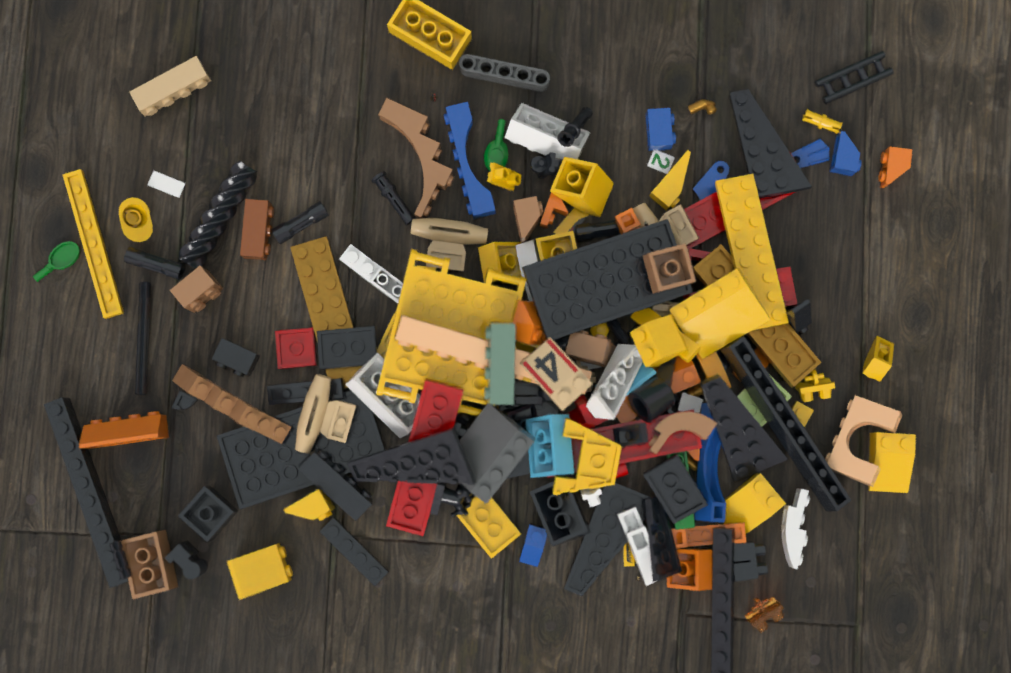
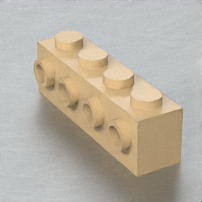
M195 56L131 90L129 93L139 111L144 116H151L157 113L158 109L172 105L180 97L189 96L193 90L204 88L211 79L201 61Z

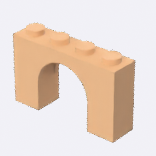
M855 395L854 399L848 403L846 418L843 417L839 426L841 431L839 435L834 437L832 453H828L825 460L833 472L873 487L880 468L877 465L855 457L851 453L849 448L850 437L856 429L866 425L876 426L896 433L902 414L900 411Z

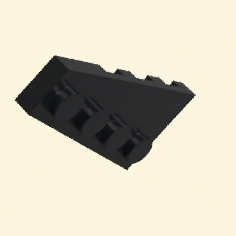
M657 496L645 499L652 578L653 582L680 573L682 569L667 512Z

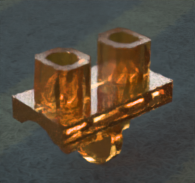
M756 597L754 599L756 605L750 608L751 612L745 615L747 621L759 632H763L768 628L766 620L772 618L774 622H778L784 618L782 613L784 608L775 597L769 600L765 598L762 601Z

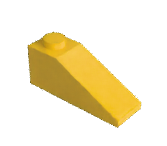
M689 150L680 158L649 196L666 211L669 207L674 208L680 201L678 197L682 192L691 154Z

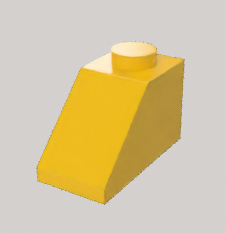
M876 336L864 361L862 374L880 382L892 366L894 343Z

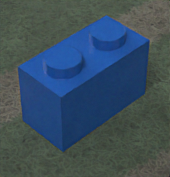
M670 108L647 109L645 115L648 151L671 150L673 144L676 143V134L672 132L674 114H671Z

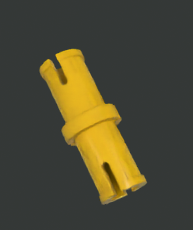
M806 109V114L803 115L802 121L814 124L819 129L824 128L836 134L839 133L842 122L830 119L825 114L820 115Z

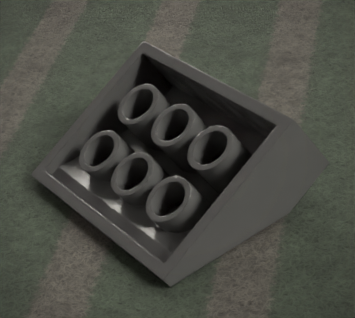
M488 403L460 439V444L476 481L474 485L462 484L472 494L487 504L535 442L536 437L495 406Z

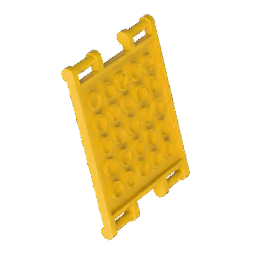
M411 249L376 395L382 396L383 394L409 400V403L414 404L418 389L422 390L425 379H430L464 389L458 413L479 416L482 409L461 405L462 400H467L484 405L488 404L487 399H484V387H488V379L484 377L485 369L474 366L475 362L467 360V364L456 361L455 356L448 355V358L436 355L437 351L429 349V352L418 350L417 345L410 344L407 347L398 344L399 340L395 339L401 315L489 340L485 338V328L489 327V322L513 323L518 301L522 299L526 278L494 272V269L491 268L487 269L484 283L449 275L447 271L450 258L444 257L442 259ZM415 260L442 266L441 272L414 266ZM492 279L517 285V290L514 291L491 285ZM385 382L411 387V393L384 387Z

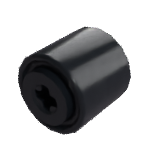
M657 376L652 377L628 395L633 411L640 419L647 423L656 419L675 404V396L671 387L662 378Z

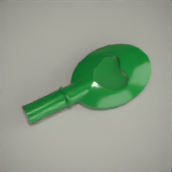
M503 119L498 120L495 140L488 144L484 153V163L490 172V163H496L505 167L508 161V148L503 142L506 120Z
M71 241L57 245L49 255V264L34 274L33 278L38 282L54 269L63 270L70 267L79 258L80 247Z

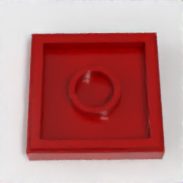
M313 327L275 331L278 369L317 366Z

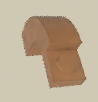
M680 412L670 415L655 427L654 430L660 435L659 437L655 435L648 444L651 446L649 451L656 455L672 433L681 430L692 432L705 441L717 423L707 416L695 412Z

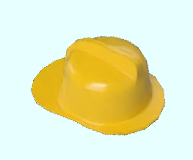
M139 198L124 200L119 207V219L124 235L134 242L146 241L153 232L148 206Z

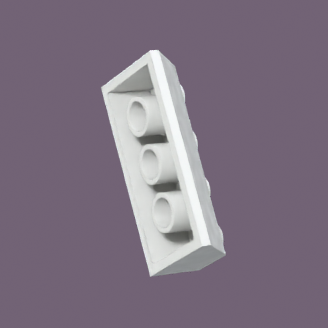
M521 103L510 121L505 138L512 143L520 144L544 156L551 152L556 153L555 158L563 159L564 157L579 159L590 132L581 129L580 136L574 139V143L570 147H564L558 142L557 136L568 123Z
M376 353L345 385L399 438H402L412 430L421 395L417 392L414 404L409 403V400L383 394L382 396L376 395L384 358L379 353ZM385 382L384 386L411 393L412 389L411 387Z

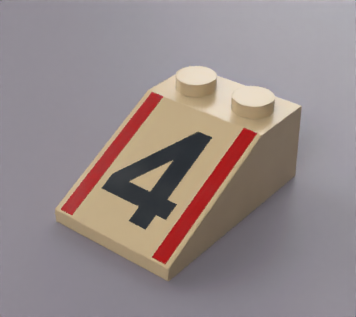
M550 337L520 363L562 411L592 385L583 372Z

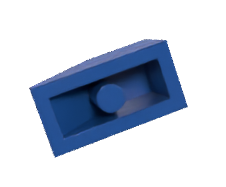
M841 131L836 135L830 172L853 176L861 168L860 152L846 132Z
M529 524L519 562L538 567L547 538L543 527Z

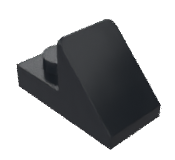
M646 423L613 428L614 442L620 444L621 448L644 445L649 442Z

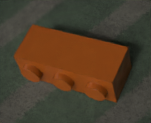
M245 199L240 256L244 259L267 260V255H270L271 246L268 244L269 236H272L270 218L274 216V207L268 200Z

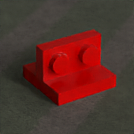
M581 394L574 400L576 409L565 413L569 414V419L589 429L609 420L595 418L586 407L588 401L584 394Z

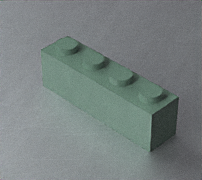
M489 322V327L485 328V338L489 339L488 347H485V359H488V367H485L484 377L488 379V387H484V399H487L490 405H514L515 323Z

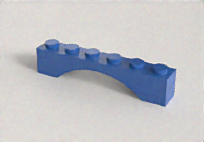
M468 102L446 107L447 113L443 115L446 125L450 124L451 131L448 132L450 143L454 142L456 149L453 150L455 161L459 160L460 167L457 170L459 178L464 179L465 185L462 186L464 197L468 196L469 203L466 204L468 214H472L473 219L496 214L491 192L475 178L466 158V142L473 125Z
M702 403L701 414L712 420L707 403ZM714 428L705 441L701 439L702 448H700L696 485L708 505L695 512L694 520L725 522L726 501L719 486L717 469L721 443L716 428Z

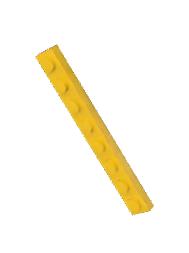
M79 169L63 174L103 318L108 319L124 314L84 172Z

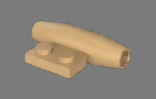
M646 203L633 208L641 224L639 225L640 228L668 219L677 245L685 243L688 245L699 239L681 204L664 213L660 220L657 219Z
M419 218L412 219L411 234L432 240L428 247L427 255L442 259L444 257L450 258L448 270L464 272L466 256L464 245L486 244L488 228L463 221ZM426 263V266H428V267H436V268H439V269H441V267H442V266H438V265Z
M316 374L306 394L297 425L295 450L299 452L310 453L320 432L328 439L346 443L356 405L341 400L329 401L331 378L328 376Z

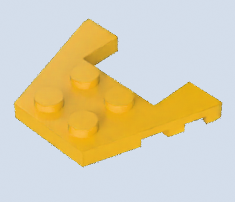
M565 418L563 437L582 439L576 478L555 475L553 495L615 485L621 445L569 418Z

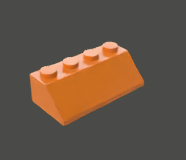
M160 411L149 412L148 416L141 417V414L129 415V419L124 420L121 417L109 418L110 422L103 423L102 419L92 420L89 425L83 426L79 448L94 449L169 438L167 417L160 414Z

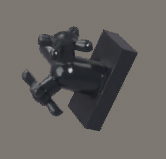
M438 482L430 513L438 515L441 504L445 503L454 506L456 511L451 513L452 517L463 514L467 516V508L471 506L472 502L470 497L472 493L462 483L457 485L456 490L447 488V483ZM466 497L467 503L463 505L464 498Z

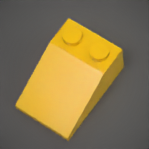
M870 433L869 463L879 466L880 472L874 486L868 485V491L908 493L915 458V434Z
M756 473L725 498L726 514L725 522L722 523H744L745 533L747 534L775 514L786 503L763 475Z

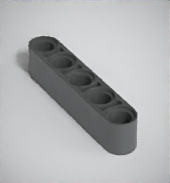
M470 54L463 55L459 60L460 71L466 77L543 92L549 87L550 75L542 69ZM465 63H471L473 65L469 69L463 67ZM485 66L491 68L489 72H483L481 69ZM502 70H507L509 72V75L502 76L500 72ZM520 74H525L528 76V78L525 80H521L518 78V76ZM538 78H544L546 82L540 84L536 80Z

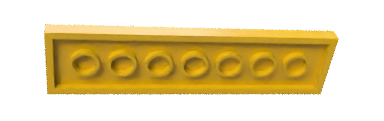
M749 174L717 180L715 187L734 269L742 271L770 317L769 321L752 331L787 324L789 322L754 175Z

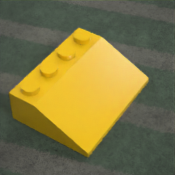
M735 269L669 309L683 333L701 347L698 354L702 359L770 320V317L740 269Z

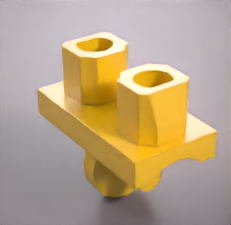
M490 163L491 172L488 173L487 182L509 191H514V187L520 185L521 174L499 164Z
M814 369L810 372V375L804 378L805 382H799L795 386L801 400L809 402L813 400V392L818 391L819 398L821 399L831 398V389L835 388V383L831 382L830 378H824L823 373L817 374Z

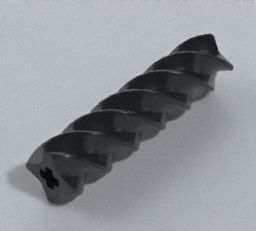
M241 161L236 162L231 167L229 177L221 183L219 193L211 199L209 210L201 215L199 226L191 231L189 242L181 247L179 251V259L195 269L205 264L207 253L215 248L217 237L225 232L227 221L235 216L237 204L244 201L247 195V188L256 182L257 171Z

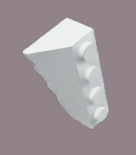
M618 344L586 405L595 418L615 419L643 363L636 345Z

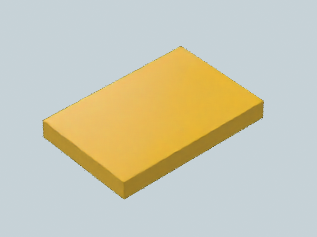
M475 496L472 498L471 506L467 508L468 515H457L491 559L521 535V532L493 498L486 504Z

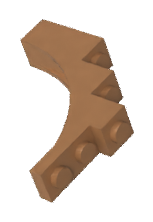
M386 98L378 114L379 118L400 131L418 154L423 169L424 189L422 199L414 215L417 219L424 218V216L428 217L432 208L430 204L439 195L440 190H438V187L446 190L447 186L450 187L455 178L453 176V169L435 162V160H439L442 150L439 142L423 135L428 132L430 127L428 117Z
M183 364L172 380L187 393L203 400L212 408L231 417L237 423L253 431L255 430L282 444L291 429V426L250 405Z

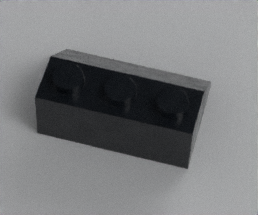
M554 481L530 491L552 547L591 533L575 492L553 495Z

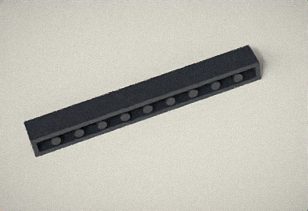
M744 336L721 348L720 351L825 511H839L851 501V498Z
M61 397L44 404L108 585L112 588L126 583L128 578H120V569H117L113 557L114 551H111L110 548L111 542L122 540L89 449L79 448L82 430L71 399Z

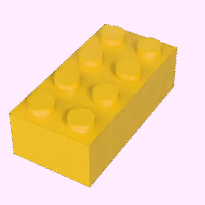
M402 0L387 24L389 33L452 70L472 40L470 30L419 0Z

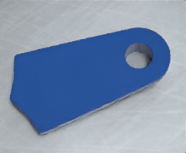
M821 139L791 153L793 158L797 157L799 159L797 164L800 168L829 161V147Z
M716 162L695 185L693 190L699 200L717 192L715 182L726 179L729 173V166L726 162ZM717 167H722L723 173H718Z

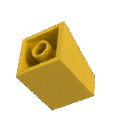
M564 157L550 192L582 213L600 217L614 183L598 164Z
M278 543L227 561L239 600L292 580L293 572L291 566L286 564L285 557H287L284 546Z

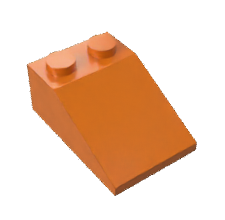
M677 355L671 386L674 394L700 384L701 381L693 361L691 360L687 363ZM658 366V367H652V368H653V369L656 371V373H657V371H658V369L660 368V366Z

